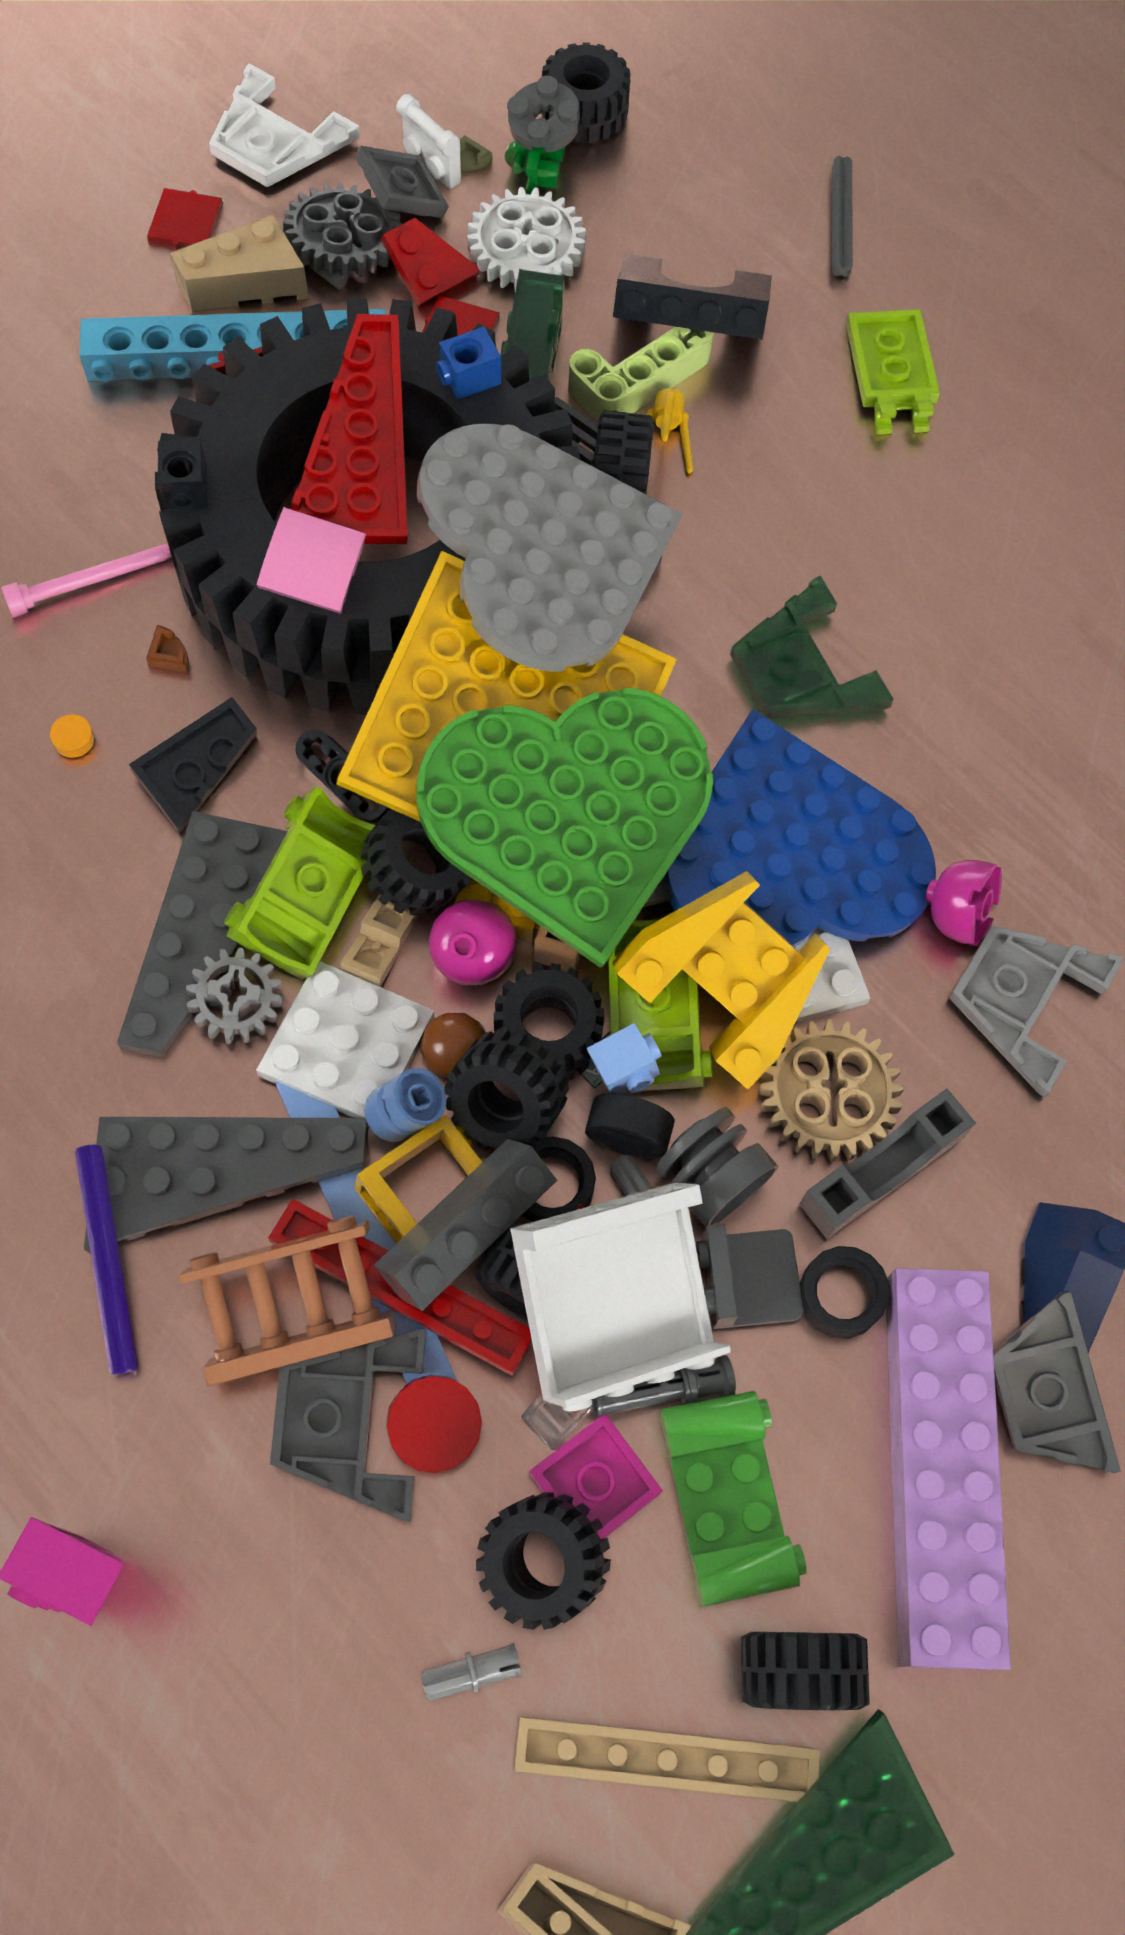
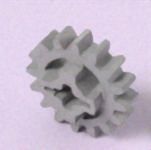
M238 948L235 957H229L225 949H220V960L216 962L208 956L204 957L206 970H192V977L198 984L186 985L187 995L196 998L187 1003L189 1013L200 1012L194 1019L196 1027L200 1028L208 1024V1037L214 1039L219 1032L224 1033L226 1044H231L236 1034H240L244 1043H248L250 1039L249 1032L252 1030L263 1036L266 1033L263 1022L265 1020L273 1023L277 1021V1013L271 1007H281L283 1003L282 996L273 994L282 989L280 979H270L274 974V966L268 964L261 968V955L259 953H255L250 960L245 959L243 948ZM228 971V973L221 977L219 980H213L219 974ZM250 973L257 978L263 989H260V985H252L246 978V974ZM238 981L241 995L234 1002L233 1010L231 1011L228 996L232 995ZM206 1003L220 1009L223 1014L222 1020L210 1012ZM256 1011L252 1017L241 1021V1018L249 1012Z

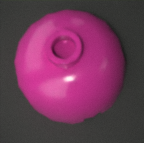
M962 860L948 866L941 873L938 880L930 882L926 893V901L931 905V916L936 927L947 938L963 944L981 945L994 918L988 917L992 904L998 905L1002 886L1001 867H998L997 864L981 860Z
M463 900L447 907L434 921L429 935V952L436 968L447 979L465 986L483 985L499 978L512 964L513 955L516 950L515 942H517L516 930L510 917L499 906L482 900Z

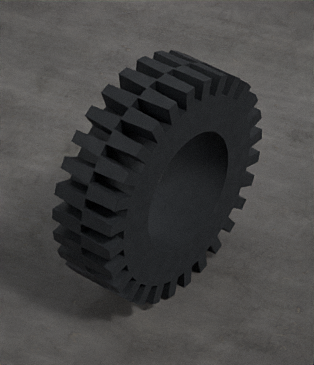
M361 298L347 299L346 328L330 330L321 303L302 307V338L294 340L279 317L276 316L260 324L262 357L242 339L236 337L223 347L226 375L204 363L192 376L196 402L178 396L170 410L174 434L161 433L159 441L201 439L207 463V507H195L188 510L165 509L158 486V472H155V491L161 510L159 515L183 597L191 616H198L203 635L212 647L217 649L225 644L232 667L245 677H248L260 665L268 691L285 699L301 676L309 706L330 711L339 682L347 683L355 715H367L376 696L377 686L381 684L441 551L465 561L464 557L451 550L441 540H438L423 550L401 558L377 562H358L341 614L257 587L261 568L277 525L274 521L286 496L302 479L305 470L304 465L323 411L326 410L334 379L337 378L343 354L357 314H369L367 299ZM392 299L389 315H398L404 456L423 461L427 451L440 437L463 426L473 424H510L580 460L578 446H572L573 424L567 409L555 411V388L545 374L530 381L529 357L520 349L513 346L501 355L500 385L457 400L450 386L442 385L436 370V362L440 361L439 342L458 336L456 314L437 307L425 332L422 333L416 331L412 301ZM478 323L473 330L485 327L496 346L495 331Z

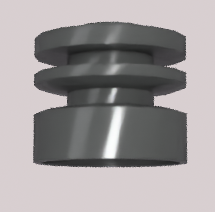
M727 1107L715 1111L705 1119H700L686 1129L673 1142L671 1148L661 1158L656 1167L664 1178L679 1172L672 1183H695L700 1186L703 1203L689 1208L705 1227L716 1225L740 1207L773 1176L779 1167L759 1143L744 1148L740 1152L737 1150L736 1147L740 1144L748 1130L742 1124H739L726 1131L735 1119V1115Z

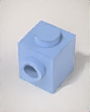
M635 1023L587 1048L590 1058L609 1093L640 1092L649 1087L654 1082V1078L660 1075L656 1059L662 1057L660 1050L651 1034L647 1033L642 1036Z

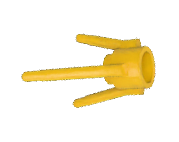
M672 388L660 390L656 394L654 407L648 409L647 415H651L653 422L661 429L660 439L662 442L668 440L670 430L675 429L677 426L680 427L685 469L688 474H691L693 472L688 430L689 414L684 411L685 397L681 392Z

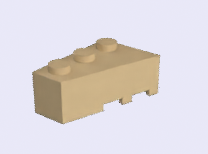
M274 215L170 253L177 286L191 311L239 307L238 301L261 299L262 304L274 303L273 297L296 295L297 300L309 299L304 266Z
M537 1863L528 1866L496 1911L522 1935H686L692 1926L646 1909L644 1906L632 1901H627L599 1890L595 1886Z

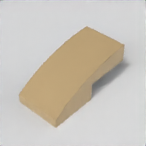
M379 894L363 918L360 934L341 961L340 970L381 987L391 970L417 917L410 915L409 908L401 914L393 911L395 904L390 901L386 905L382 904L378 900L382 896L381 894Z

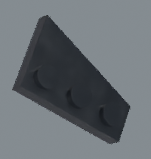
M231 697L131 762L129 767L137 780L180 834L188 824L192 811L197 812L255 738L257 728L234 698Z

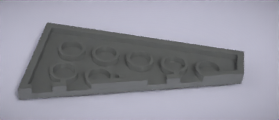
M192 811L117 1040L120 1049L163 1058L193 1016L192 1013H189L187 1003L196 998L188 996L186 992V985L198 984L192 977V970L199 969L205 971L204 957L206 956L212 958L214 962L219 961L220 949H225L229 957H235L238 948H242V945L227 937L229 926L225 925L224 921L236 902L244 904L253 896L288 831Z

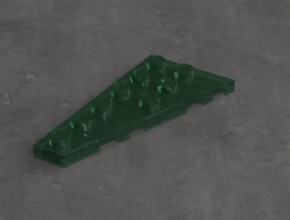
M877 1709L692 1924L686 1935H826L955 1855L884 1712Z

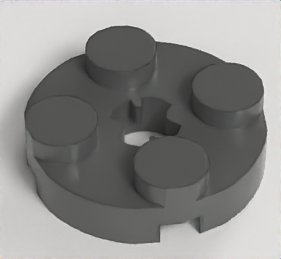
M541 77L537 82L531 83L519 90L507 103L511 135L521 147L533 151V147H544L545 152L556 151L569 144L577 134L580 120L578 99L570 88L558 83L555 77ZM541 113H550L551 118L548 120L543 117L536 119Z

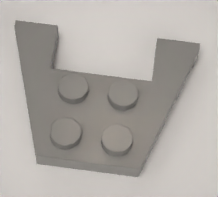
M992 925L949 999L1036 1092L1046 1097L1067 1060L1032 1041L1027 1035L1063 973L1103 995L1125 958L1111 953L1104 956L1087 952L1088 948L1073 944L1070 947L1046 942L1044 937Z

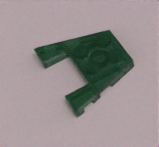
M821 576L815 577L809 582L808 587L798 596L796 594L785 602L784 607L771 618L767 617L731 648L730 656L763 715L768 719L884 710L890 708L894 700L877 670L843 684H839L804 625L835 612L837 602Z

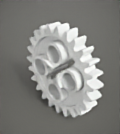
M519 187L518 195L513 196L506 189L505 198L501 199L493 194L491 195V205L485 202L480 203V212H473L472 223H468L467 246L470 251L471 262H477L480 272L487 271V280L489 282L499 277L501 288H504L511 282L514 283L516 292L520 290L522 284L527 285L530 292H534L535 284L540 283L545 290H548L549 280H553L560 285L562 284V274L569 277L573 276V266L580 267L581 256L585 254L586 229L582 228V217H575V207L565 208V198L562 197L554 202L552 201L551 191L542 197L539 196L538 188H534L531 195L525 193L523 187Z

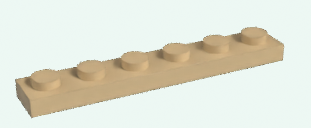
M519 1717L514 1772L818 1804L820 1749Z

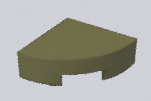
M465 135L460 139L461 172L480 170L492 163V152Z

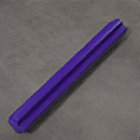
M90 1144L77 1148L75 1150L109 1372L113 1375H119L136 1370L137 1362L103 1150L100 1145Z

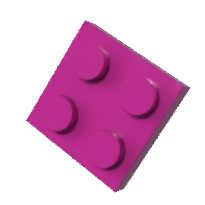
M607 1415L597 1418L529 1471V1475L542 1493L554 1492V1497L556 1498L566 1494L574 1497L572 1505L575 1507L581 1503L589 1507L591 1510L586 1517L591 1522L598 1518L603 1525V1528L597 1531L600 1539L606 1538L663 1492Z

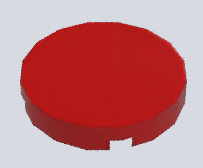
M434 1374L415 1378L406 1384L391 1402L386 1421L390 1445L400 1459L418 1471L431 1473L454 1469L470 1457L480 1439L482 1426L478 1402L468 1388L451 1377Z

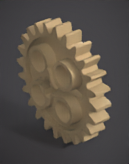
M827 1019L823 1031H819L817 1025L810 1021L806 1028V1035L800 1029L794 1027L790 1034L791 1042L789 1040L786 1041L780 1056L760 1076L769 1082L760 1085L758 1094L771 1097L763 1102L761 1110L764 1112H775L768 1125L770 1128L780 1125L785 1128L780 1137L782 1142L792 1136L797 1139L795 1152L798 1153L805 1145L811 1146L812 1159L816 1160L821 1150H827L830 1162H834L838 1157L839 1151L843 1150L845 1156L852 1160L856 1155V1145L866 1153L873 1148L871 1139L878 1143L887 1136L883 1128L892 1130L897 1120L891 1114H898L903 1104L893 1098L902 1094L904 1086L892 1083V1081L897 1079L901 1070L899 1068H887L886 1065L893 1057L892 1052L879 1055L877 1049L881 1044V1040L876 1039L870 1044L865 1042L864 1039L867 1031L865 1028L861 1029L854 1036L850 1034V1023L846 1021L840 1031H835L831 1019ZM826 1054L833 1056L831 1089L833 1092H838L832 1103L835 1127L829 1125L828 1114L830 1111L831 1094L829 1088L824 1087L830 1075ZM810 1062L817 1068L818 1074L813 1076L804 1074L799 1069L798 1063ZM849 1062L857 1065L862 1075L850 1076L844 1071L842 1064ZM804 1103L814 1105L819 1110L820 1117L808 1118L803 1115L799 1105ZM853 1104L858 1106L862 1110L864 1118L854 1119L848 1116L844 1105Z

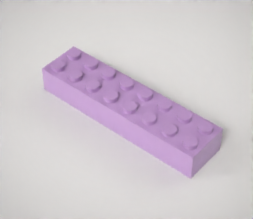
M896 1268L887 1277L889 1281V1303L886 1307L899 1667L1011 1670L989 1272Z

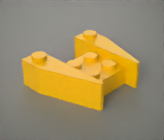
M748 871L642 929L612 962L616 974L649 1003L655 999L681 970H684L729 1010L736 1018L713 1041L709 1049L715 1061L747 1089L780 1056L830 951L827 944L816 933L798 951L747 905L745 901L760 886Z

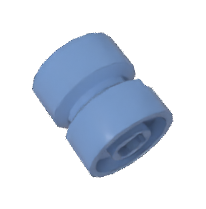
M410 1068L370 1093L364 1108L366 1122L372 1132L379 1138L389 1142L402 1141L440 1119L446 1106L445 1090L439 1079L430 1071L422 1068Z

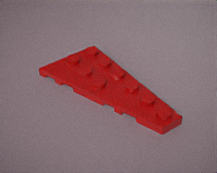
M357 314L343 354L337 378L334 379L326 410L323 411L306 459L302 479L291 502V510L365 533L364 544H407L408 540L398 315Z

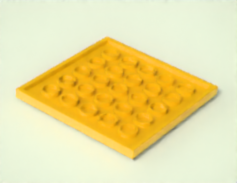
M441 551L336 784L420 821L416 803V783L421 762L433 739L457 717L475 709L479 711L489 708H502L503 705H509L536 711L556 722L561 714L572 704L595 692L602 693L622 690L623 688H634L661 696L677 659L622 634L617 645L606 657L586 667V664L565 667L564 672H553L530 668L512 661L485 642L471 625L473 618L467 609L466 603L461 602L459 589L460 575L465 561Z

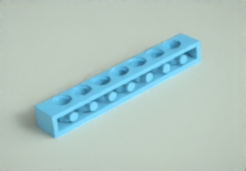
M368 309L369 314H386V309ZM347 310L324 311L330 330L347 327ZM302 311L81 319L79 356L87 381L105 382L110 380L190 378L204 363L211 365L219 362V352L222 353L224 358L223 347L236 337L242 339L253 350L262 347L260 324L276 316L279 317L294 340L302 338Z

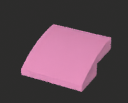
M284 507L269 544L257 581V587L341 614L352 576H354L366 534Z

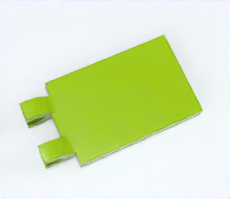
M921 310L848 313L846 328L863 407L875 408L876 434H892L891 418H896L897 410L912 409L911 421L914 433L929 432L928 416H933L934 414L933 404L938 402L940 390Z

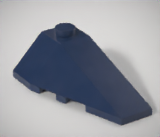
M1039 1202L1022 1246V1259H1025L1024 1285H1022L1024 1323L1060 1292L1070 1291L1089 1354L1125 1270V1223L1094 1209Z

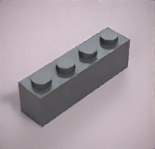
M507 1139L373 1266L400 1299L423 1311L558 1180L532 1146Z

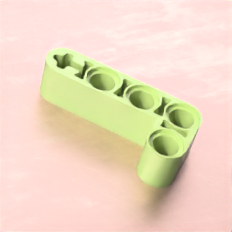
M674 327L614 367L594 350H578L571 355L569 360V393L597 422L604 410L635 413L655 400L656 394L660 390L673 388L709 362L714 332Z

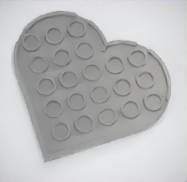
M473 424L446 433L427 451L417 480L418 503H422L429 517V527L447 547L465 558L460 575L459 589L461 602L466 603L467 609L473 618L471 625L481 638L500 654L521 665L543 671L564 672L565 667L586 664V667L602 660L614 649L683 515L538 437L510 424Z

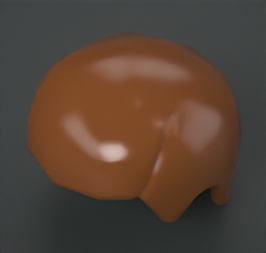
M445 1013L430 1022L424 1030L420 1051L431 1070L441 1077L448 1078L451 1070L471 1044L487 1032L479 1021L466 1013Z

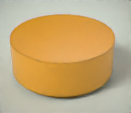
M70 714L60 717L53 723L50 729V739L59 754L75 758L86 754L92 748L94 733L89 722L84 717Z

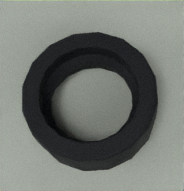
M605 1093L594 1097L585 1134L598 1145L617 1153L645 1159L660 1158L667 1152L675 1118L669 1111L645 1099L624 1094Z
M554 1136L541 1139L538 1145L533 1147L541 1159L557 1157L563 1158L572 1164L578 1174L579 1187L572 1201L564 1206L550 1208L535 1202L522 1214L523 1217L531 1222L575 1211L580 1204L589 1207L592 1202L596 1181L593 1162L582 1147L569 1139Z
M837 1246L822 1251L810 1262L800 1280L805 1318L816 1330L830 1337L852 1338L865 1333L884 1315L889 1303V1281L883 1267L871 1254L856 1247ZM836 1266H849L859 1271L867 1280L870 1287V1301L866 1310L861 1315L851 1319H841L829 1314L821 1306L817 1296V1284L821 1275L828 1269Z

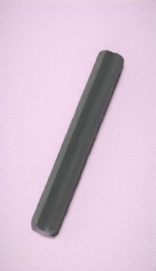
M837 156L833 160L832 273L835 276L842 275L846 277L850 275L853 266L852 160L848 156L844 158Z

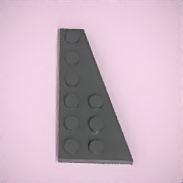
M99 1117L96 1144L100 1145L103 1150L117 1241L124 1239L130 1241L146 1236V1232L172 1224L178 1226L242 1206L244 1205L243 1202L265 1195L271 1197L284 1193V1189L312 1181L316 1183L364 1168L367 1161L369 1130L366 1118ZM86 1227L84 1250L90 1253Z

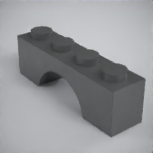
M946 1088L912 1113L898 1128L873 1148L852 1162L841 1165L808 1189L799 1205L828 1240L964 1139L976 1122Z

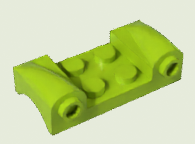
M317 786L305 793L302 798L295 795L291 799L283 813V817L288 819L285 826L288 832L255 893L244 904L236 902L224 921V924L229 926L227 937L253 953H259L262 958L300 980L313 975L364 877L361 867L366 861L360 859L361 850L366 845L364 843L366 836L375 826L343 811Z
M634 920L609 957L611 1035L635 1023L641 1035L644 1036L650 1033L662 1055V1057L656 1059L660 1075L656 1076L654 1082L642 1091L704 1087V1077H712L713 1070L711 1050L703 1051L701 1043L698 983L684 970H681L655 999L649 1003L616 974L612 962L642 929L658 921Z

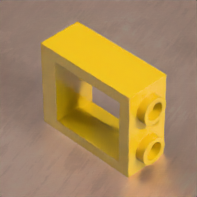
M443 1115L439 1120L430 1124L357 1174L354 1190L395 1244L415 1227L417 1222L383 1179L386 1175L439 1139L468 1176L486 1160V1158L480 1159L471 1148V1139L468 1140L462 1134L465 1130L461 1125H453L446 1115Z

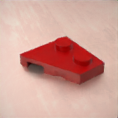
M416 218L390 230L380 238L417 307L475 277L480 272L474 263Z

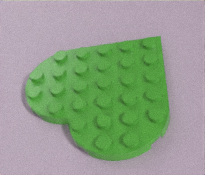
M623 688L617 691L595 692L583 697L565 710L556 722L536 711L509 705H503L502 708H489L479 711L475 709L457 717L438 733L423 757L417 776L416 803L419 818L426 835L436 850L447 861L601 968L705 815L712 794L713 773H711L706 752L707 744L697 726L684 711L657 694L640 689Z

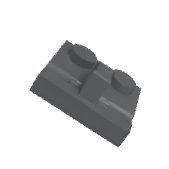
M360 146L355 159L363 169L364 175L383 209L390 212L412 213L422 217H444L449 206L421 156Z

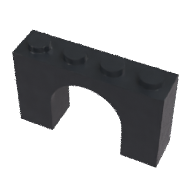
M632 254L625 255L617 279L613 317L763 340L770 301L772 275L735 270L734 281L729 285L721 287L694 286L676 282L663 276L660 273L662 259Z

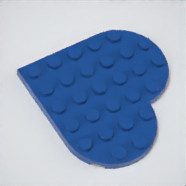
M752 709L711 772L713 773V787L705 815L663 877L666 878L672 896L670 903L674 911L748 871L760 886L750 895L745 903L794 947L802 943L816 927L837 937L854 941H866L868 938L883 936L889 938L904 931L926 909L929 904L926 901L928 886L932 880H936V865L931 845L913 814L883 792Z

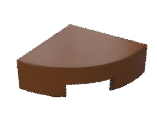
M157 625L146 657L148 666L188 674L189 659L183 643L175 636L172 630Z

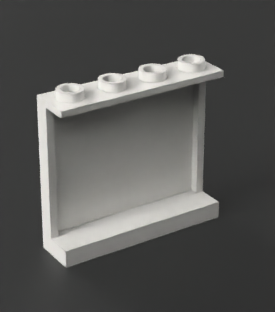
M671 1183L510 1228L543 1401L562 1406L564 1411L583 1410L592 1405L591 1399L603 1395L607 1397L624 1396L634 1391L633 1385L644 1381L648 1383L665 1382L675 1377L674 1371L683 1368L690 1370L707 1368L714 1364V1358L731 1353L730 1345L714 1342L688 1209V1207L703 1203L698 1184Z

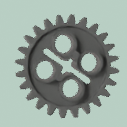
M338 183L337 190H331L327 184H323V192L310 188V197L299 193L298 202H289V210L284 211L283 232L297 256L301 257L303 266L314 263V272L317 273L326 268L330 277L336 271H341L344 278H348L349 271H355L359 277H363V269H368L375 274L377 273V264L382 267H388V260L391 257L380 238L383 234L403 223H400L399 213L383 209L377 197L371 198L370 189L359 193L357 185H353L350 190H344L342 183Z

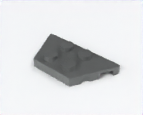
M1063 1291L993 1350L995 1383L1012 1446L1016 1451L1037 1456L1043 1455L1067 1463L1091 1466L1110 1473L1121 1472L1072 1293L1070 1291Z

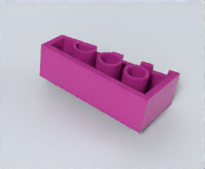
M30 1517L0 1571V1579L12 1585L7 1595L35 1609L39 1607L47 1611L51 1609L58 1613L62 1611L92 1626L124 1563L118 1554L76 1533Z

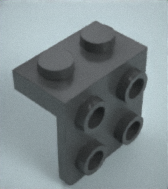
M725 1224L706 1226L701 1241H696V1251L698 1253L700 1269H705L707 1286L703 1288L708 1314L712 1318L713 1329L797 1321L803 1316L804 1307L801 1299V1287L793 1236L790 1231L779 1229L726 1235Z

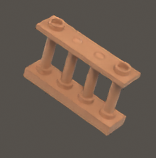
M347 1216L328 1222V1230L222 1259H219L217 1252H213L189 1260L191 1267L186 1268L178 1275L181 1284L200 1280L218 1347L214 1351L215 1357L211 1358L203 1367L208 1386L394 1336L397 1327L392 1310L380 1313L379 1307L373 1306L356 1242L357 1237L365 1236L369 1232L370 1225L368 1220L356 1223L355 1216ZM335 1243L338 1245L355 1312L351 1314V1321L334 1325L333 1319H328L310 1253L312 1249ZM290 1255L292 1256L309 1320V1325L305 1327L306 1333L291 1337L288 1336L287 1331H282L264 1262ZM241 1268H246L264 1336L260 1338L261 1345L243 1349L241 1343H236L218 1276L219 1274Z

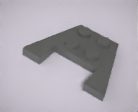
M426 1330L410 1331L406 1334L280 1367L270 1465L331 1489L402 1521H411L415 1476L366 1473L365 1465L374 1371L423 1374Z

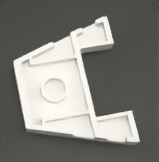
M249 63L243 71L244 79L241 85H237L233 92V102L229 110L224 111L209 142L211 155L262 185L269 187L356 141L360 137L359 125L333 111L312 133H308L261 106L260 104L276 89L275 79L273 76Z

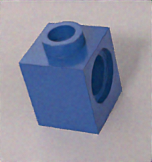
M485 327L439 342L440 361L436 362L437 374L443 386H450L457 400L501 384V355Z

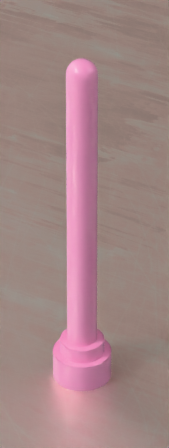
M168 543L30 587H27L26 583L18 586L17 582L2 586L1 589L12 618L27 614V609L35 607L34 602L172 559Z

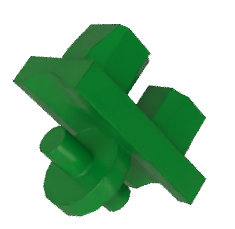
M514 141L507 146L504 157L507 164L512 167L513 172L519 174L522 171H526L528 181L525 193L531 195L533 189L538 188V186L557 189L560 163L544 161V159L563 162L565 146L552 152H545L544 147H533V151L521 147Z

